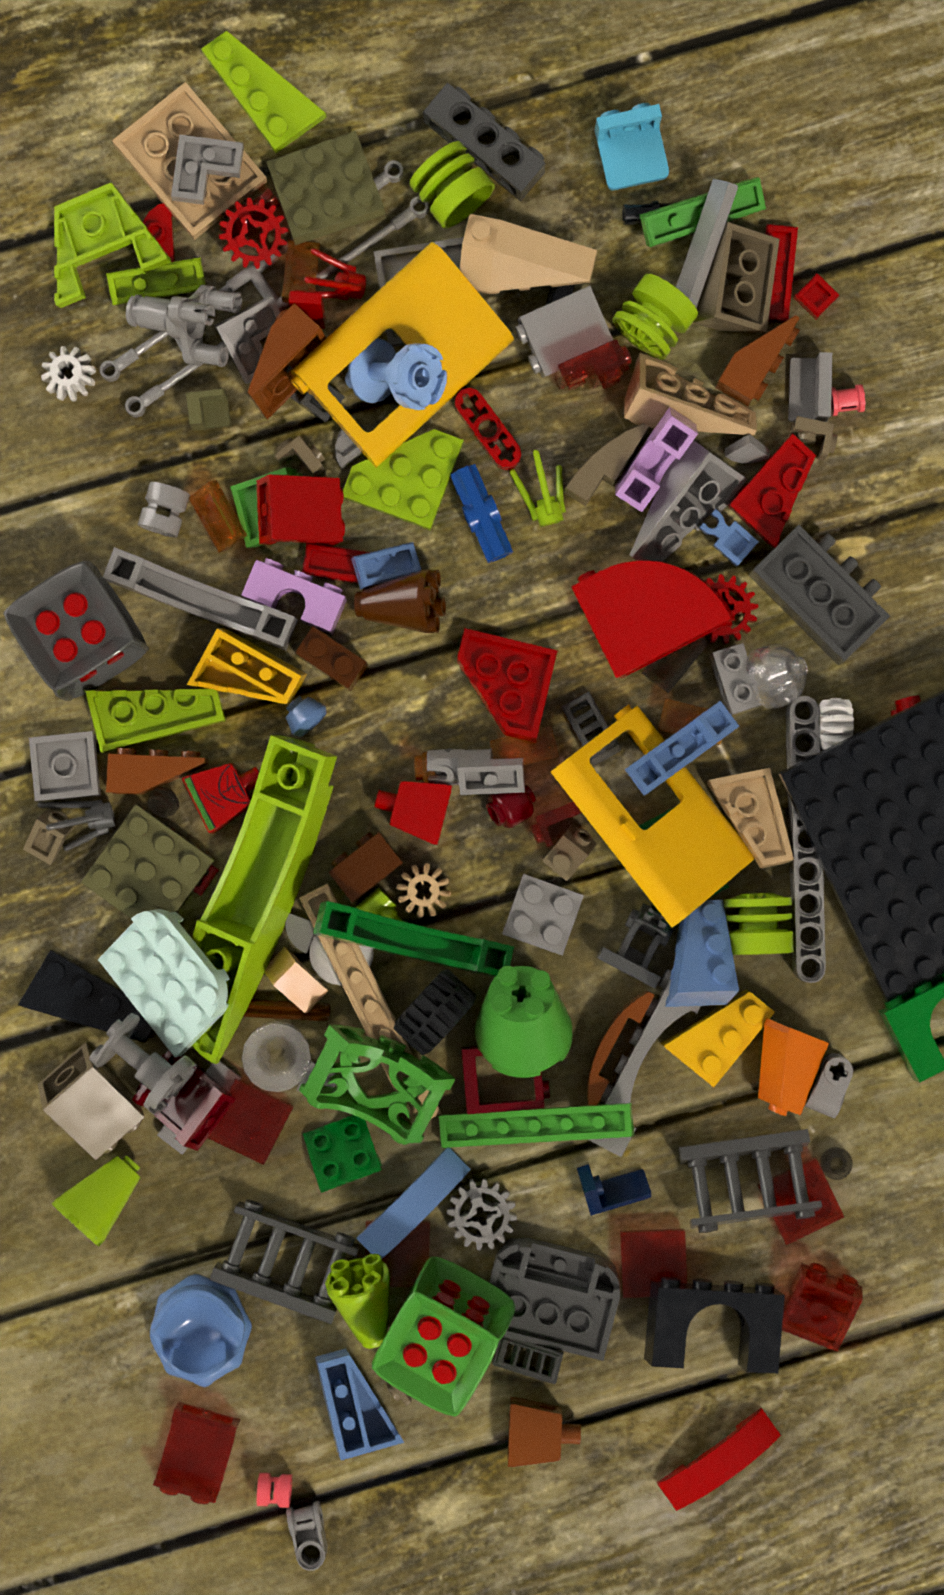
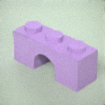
M669 407L616 482L615 495L640 512H643L660 488L661 479L670 464L676 458L680 460L698 435L696 424Z
M268 558L265 559L264 563L258 560L255 561L241 594L244 599L275 609L283 595L297 593L305 599V610L301 621L306 625L314 626L318 630L333 635L347 601L346 597L341 595V588L326 582L323 587L312 583L313 577L295 570L294 575L282 570V564Z

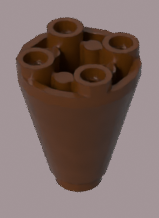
M420 570L364 588L362 592H356L354 598L356 616L364 617L368 621L413 631L438 633L440 630L439 617L446 614L445 598L439 595V588L441 586L440 571Z

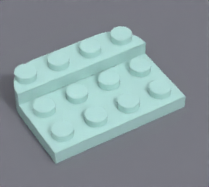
M162 909L140 912L131 918L133 923L101 955L98 961L176 1058L182 1056L227 1010L229 1004L226 1003L228 997L226 981L230 979L224 969L217 970L181 926L180 923L184 919L178 913Z

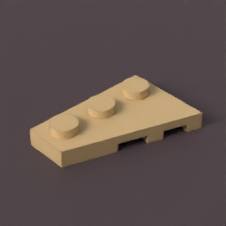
M770 768L707 781L708 787L755 858L760 869L790 863L794 860Z

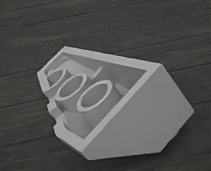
M693 440L680 460L676 458L666 470L660 488L654 497L629 555L637 561L662 562L681 546L682 539L693 529L696 531L700 530L698 528L714 509L721 512L726 508L744 485L747 478Z

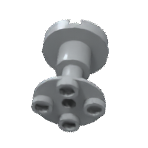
M130 1013L123 1022L117 1020L106 1033L109 1039L104 1045H99L92 1052L89 1060L94 1063L95 1067L99 1068L106 1064L115 1054L119 1055L137 1070L135 1078L151 1091L144 1102V1107L153 1115H157L168 1105L164 1099L168 1100L173 1095L176 1097L193 1075L195 1071L193 1067L196 1066V1063L185 1055L174 1065H171L157 1052L151 1055L147 1054L129 1039L140 1021L138 1015Z

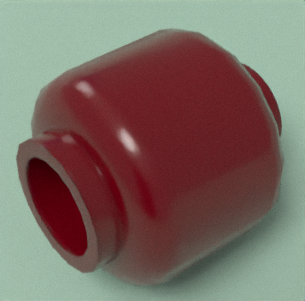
M525 785V792L490 794L486 809L490 818L497 826L503 825L505 828H514L533 815V803L536 799L532 790Z

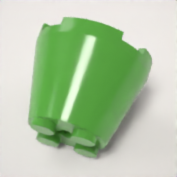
M505 966L499 970L498 975L490 984L476 1020V1045L483 1057L492 1064L493 1069L502 1074L518 1078L539 1076L541 1071L565 1059L572 1044V1021L546 971L529 966Z

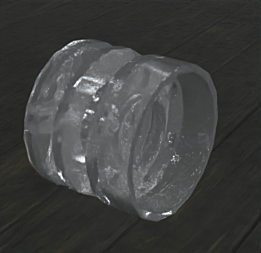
M282 1021L263 1023L253 1030L244 1044L242 1054L244 1072L251 1082L263 1090L272 1092L290 1090L300 1083L309 1070L311 1059L308 1040L301 1030L290 1023ZM280 1047L283 1048L282 1056L285 1060L283 1062L279 1060L271 1062L269 1060L271 1057L269 1049L274 1048L278 1050Z

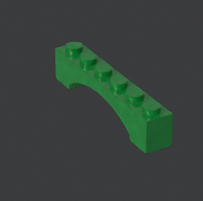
M330 901L320 903L313 932L314 935L493 978L498 975L502 967L510 966L514 946L427 928Z

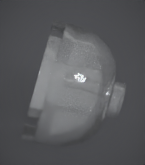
M774 643L750 651L747 657V674L753 672L755 683L750 684L751 689L757 700L765 708L777 709L797 700L802 694L806 684L808 668L805 660L792 648Z

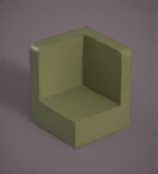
M225 389L186 393L189 425L193 431L223 428L231 425L228 395Z

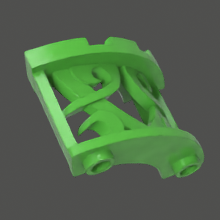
M329 1025L324 1034L328 1040L306 1084H301L299 1091L307 1098V1102L318 1109L339 1110L369 1121L390 1134L391 1138L399 1144L421 1143L424 1138L423 1133L445 1090H450L455 1078L423 1055L421 1060L405 1052L406 1045L383 1035L377 1040L364 1036V1029ZM340 1053V1063H335ZM359 1056L370 1058V1060L360 1063L361 1059ZM381 1062L389 1065L390 1080L398 1091L383 1095L367 1096L359 1085L355 1073L374 1069ZM399 1071L409 1076L407 1078L403 1077V1082L407 1086H405L402 1083V1081L398 1078L397 1073ZM341 1072V1074H335L328 1079L327 1085L335 1083L337 1085L335 1088L324 1086L329 1073ZM428 1090L429 1093L422 1104L417 1097ZM408 1101L418 1111L412 1125L398 1116L399 1113H405L408 1119H410V1108L406 1103Z

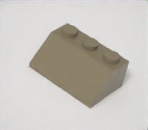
M727 222L696 308L698 316L693 323L718 331L766 333L780 239Z

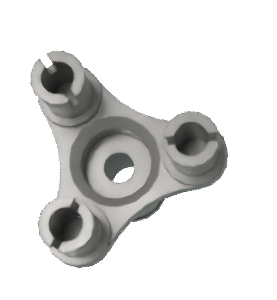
M201 285L188 298L174 296L169 300L145 296L144 298L141 295L135 294L127 302L126 320L130 326L137 327L138 325L140 328L167 332L171 338H175L186 364L199 365L200 363L223 367L228 362V348L226 346L204 344L202 341L205 325L210 326L213 323L214 319L208 318V316L215 317V310L238 313L241 309L242 297H240L241 294L238 292L220 291L210 285Z

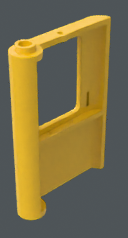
M431 242L291 370L293 375L291 383L301 394L304 395L308 392L310 395H313L373 466L377 468L514 341V337L449 256L437 244ZM387 329H392L405 345L420 343L435 347L443 357V360H440L442 370L447 372L446 387L439 401L434 405L429 404L424 410H413L399 405L370 432H365L328 389V383Z
M628 704L614 715L617 720L615 723L551 771V774L672 928L690 915L755 858L739 834L686 767H683L665 780L679 798L680 803L647 830H643L638 826L590 764V758L623 732L629 734L644 755L665 741L638 705L632 709Z

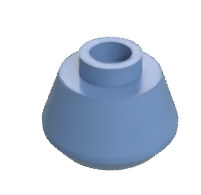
M298 696L286 707L289 713L285 718L291 733L294 736L302 737L327 715V710L324 704L309 696L304 700L301 696Z

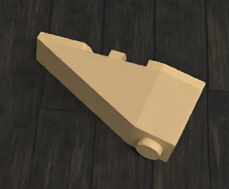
M470 214L462 242L460 271L477 292L485 294H498L500 291L513 289L524 291L530 290V287L548 285L558 287L584 284L591 281L598 252L595 249L503 220Z
M639 353L624 399L625 419L630 420L636 425L644 423L654 429L668 408L671 407L694 422L698 432L755 435L757 432L756 412L724 394L715 396L709 393L703 387L704 383L696 378L692 382L676 374L678 368L670 363Z

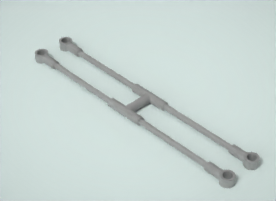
M389 161L385 165L384 171L373 178L377 190L390 182H399L403 177V167L398 161ZM391 168H397L400 172L398 175L392 176L388 171ZM419 196L414 197L410 202V206L391 219V223L338 260L346 264L393 230H399L415 218L425 217L429 212L428 202H422ZM417 203H422L425 205V209L418 212L414 210V206ZM292 238L287 241V245L280 246L277 249L283 255L296 245ZM274 254L270 256L271 265L279 260V257ZM261 260L259 269H255L253 263L226 281V285L219 290L234 292L251 280L263 298L270 295L273 297L281 313L290 307V291H308L315 285L305 282L300 287L296 286L279 298L261 274L270 267L264 260ZM330 265L315 275L314 278L325 279L339 268ZM159 331L134 350L131 348L114 361H104L100 366L101 376L108 382L116 381L122 370L138 360V356L168 336V333ZM222 341V342H220L219 344H217L216 346H225V345H224V343H223V341ZM204 363L199 365L189 364L160 385L156 384L141 396L128 398L125 403L126 411L132 417H141L145 413L146 407L164 395V391ZM107 367H115L113 375H105ZM134 402L141 404L140 409L136 412L130 410V406Z

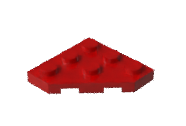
M464 628L457 656V663L505 736L536 743L558 650Z

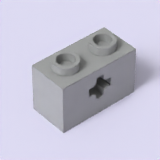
M743 643L713 652L709 656L724 706L731 715L763 705Z

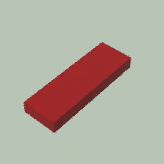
M766 224L765 234L780 239L768 322L784 323L789 320L798 227Z

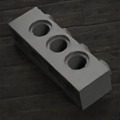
M447 82L423 111L424 123L448 143L462 142L467 148L466 154L469 153L474 157V164L482 168L487 175L520 202L545 173L546 163L543 161V155L534 147L530 146L527 148L519 141L520 138L517 133L507 126L503 128L495 122L494 115L487 108L481 106L479 109L471 102V97L461 87L457 86L454 88ZM465 115L470 121L465 125H459L454 122V119L457 116ZM483 135H489L495 141L490 145H483L478 139ZM507 155H514L519 161L514 165H507L502 159Z

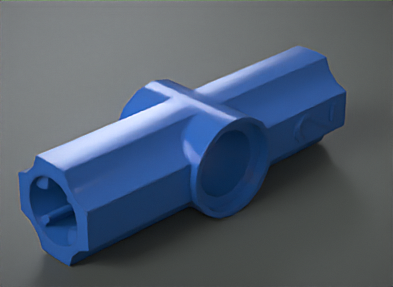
M476 464L465 466L450 474L457 495L463 506L461 508L471 532L475 533L487 563L498 561L512 554L511 544L500 523L502 521L492 495H488Z

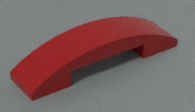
M762 1407L736 1425L737 1430L687 1466H684V1464L680 1465L657 1482V1485L676 1511L697 1501L727 1482L757 1459L781 1436Z

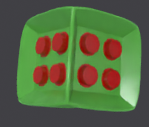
M430 1257L423 1266L399 1313L372 1361V1369L387 1383L422 1404L443 1414L454 1417L458 1416L475 1392L494 1357L499 1341L507 1332L515 1312V1302L502 1290L467 1269L440 1257Z

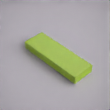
M201 257L171 262L147 273L142 271L141 268L106 273L112 305L125 304L135 294L141 295L144 298L145 296L160 298L195 292L201 285H206Z

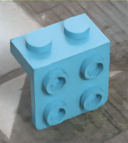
M641 103L634 106L632 110L620 113L619 110H610L601 114V117L596 118L595 135L607 187L610 190L614 191L664 180L668 177L669 167L659 128L662 118L659 104L651 106L650 103Z

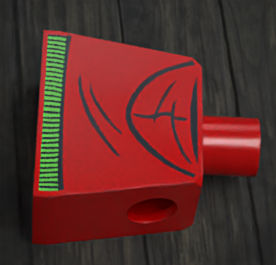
M229 763L182 778L208 833L214 834L248 810L252 798L249 791L255 789L259 775L257 767L240 774L236 765Z

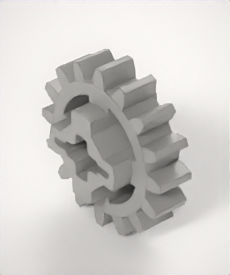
M483 1178L479 1186L471 1179L469 1189L460 1185L458 1190L461 1196L452 1195L450 1198L455 1207L447 1208V1214L454 1216L453 1219L448 1221V1226L458 1228L454 1233L455 1239L464 1236V1246L468 1247L473 1241L476 1242L477 1250H481L483 1243H487L490 1249H494L495 1239L504 1243L505 1237L503 1232L512 1233L514 1230L508 1222L517 1220V1214L509 1212V1210L516 1206L515 1201H506L510 1194L509 1190L507 1189L500 1193L498 1191L499 1182L496 1181L490 1187L488 1186L487 1178ZM482 1193L490 1194L498 1201L490 1202L483 1198ZM470 1197L472 1204L468 1210L460 1214L463 1203ZM478 1207H482L484 1211H490L487 1214V1220L481 1221L480 1217H474L477 1214ZM504 1214L500 1226L493 1231L492 1224L495 1218L501 1217ZM473 1226L481 1231V1235L474 1234L465 1227Z

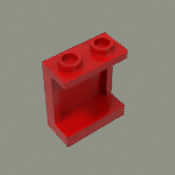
M269 474L256 480L259 544L272 545L277 542L323 543L327 546H333L343 542L345 523L342 519L341 505L344 494L342 488H340V478Z

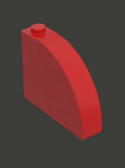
M648 560L630 561L610 566L595 573V570H591L580 575L577 578L578 583L571 586L616 678L623 679L736 620L725 600L709 583L688 570L663 562Z

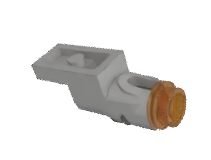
M448 748L428 750L423 752L422 755H415L414 770L416 781L459 785L460 795L525 792L523 758L493 759L492 749L464 750Z

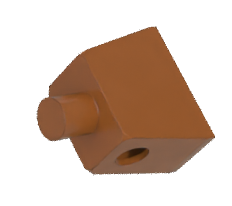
M510 1396L508 1467L559 1461L561 1459V1444L580 1445L581 1424H562L561 1407Z

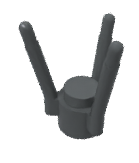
M102 799L95 801H50L38 803L39 808H91L90 810H85L86 816L46 825L48 831L88 823L89 829H96L66 844L63 847L65 851L100 835L109 834V828L116 826L111 803H103Z

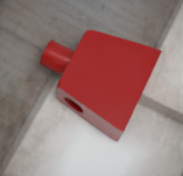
M400 781L397 794L379 789L374 808L392 812L390 826L438 846L453 786Z

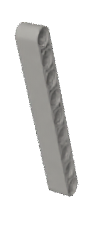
M800 696L791 701L786 707L787 769L820 753L819 708L816 701L809 696ZM797 703H803L809 708L810 714L806 720H801L795 715L794 710ZM798 735H805L810 740V748L807 752H801L796 747L795 741ZM788 795V833L794 860L789 863L790 897H792V905H790L792 913L791 931H793L794 946L792 970L799 980L815 983L823 978L826 970L823 868L813 846L811 845L806 849L798 843V835L805 829ZM804 862L811 864L814 870L812 878L807 881L803 880L799 875V867ZM809 894L814 899L815 904L810 912L805 913L800 908L799 903L804 895ZM805 927H811L815 931V940L808 945H805L800 938L801 931ZM812 959L816 963V971L812 976L806 977L801 971V966L805 960Z

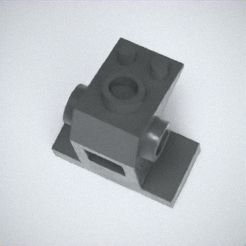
M643 903L639 911L634 908L625 923L629 930L617 953L602 946L596 958L656 988L661 977L650 972L647 968L658 945L665 946L674 929L669 927L668 922L654 905L649 906ZM638 929L653 937L645 954L629 946Z

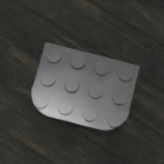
M532 1238L508 1239L498 1250L494 1258L489 1283L502 1290L515 1302V1312L504 1337L603 1361L620 1299L619 1276L615 1265L600 1255Z

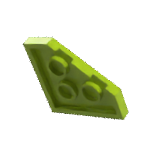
M433 429L404 442L377 468L368 459L353 465L343 489L344 499L431 531L450 481V474L453 473L464 440Z

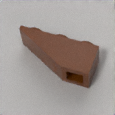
M793 316L734 353L715 388L747 407L753 398L759 401L768 386L767 383L763 382L768 371L775 374L784 358L779 354L784 344L791 346L800 331L795 327L800 317Z
M117 748V754H108L106 792L111 794L144 795L208 765V759L200 758V752L181 751V757L168 756V750H149V755H136L137 749Z

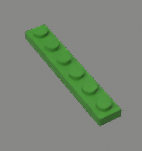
M632 1103L439 1115L441 1148L634 1136Z

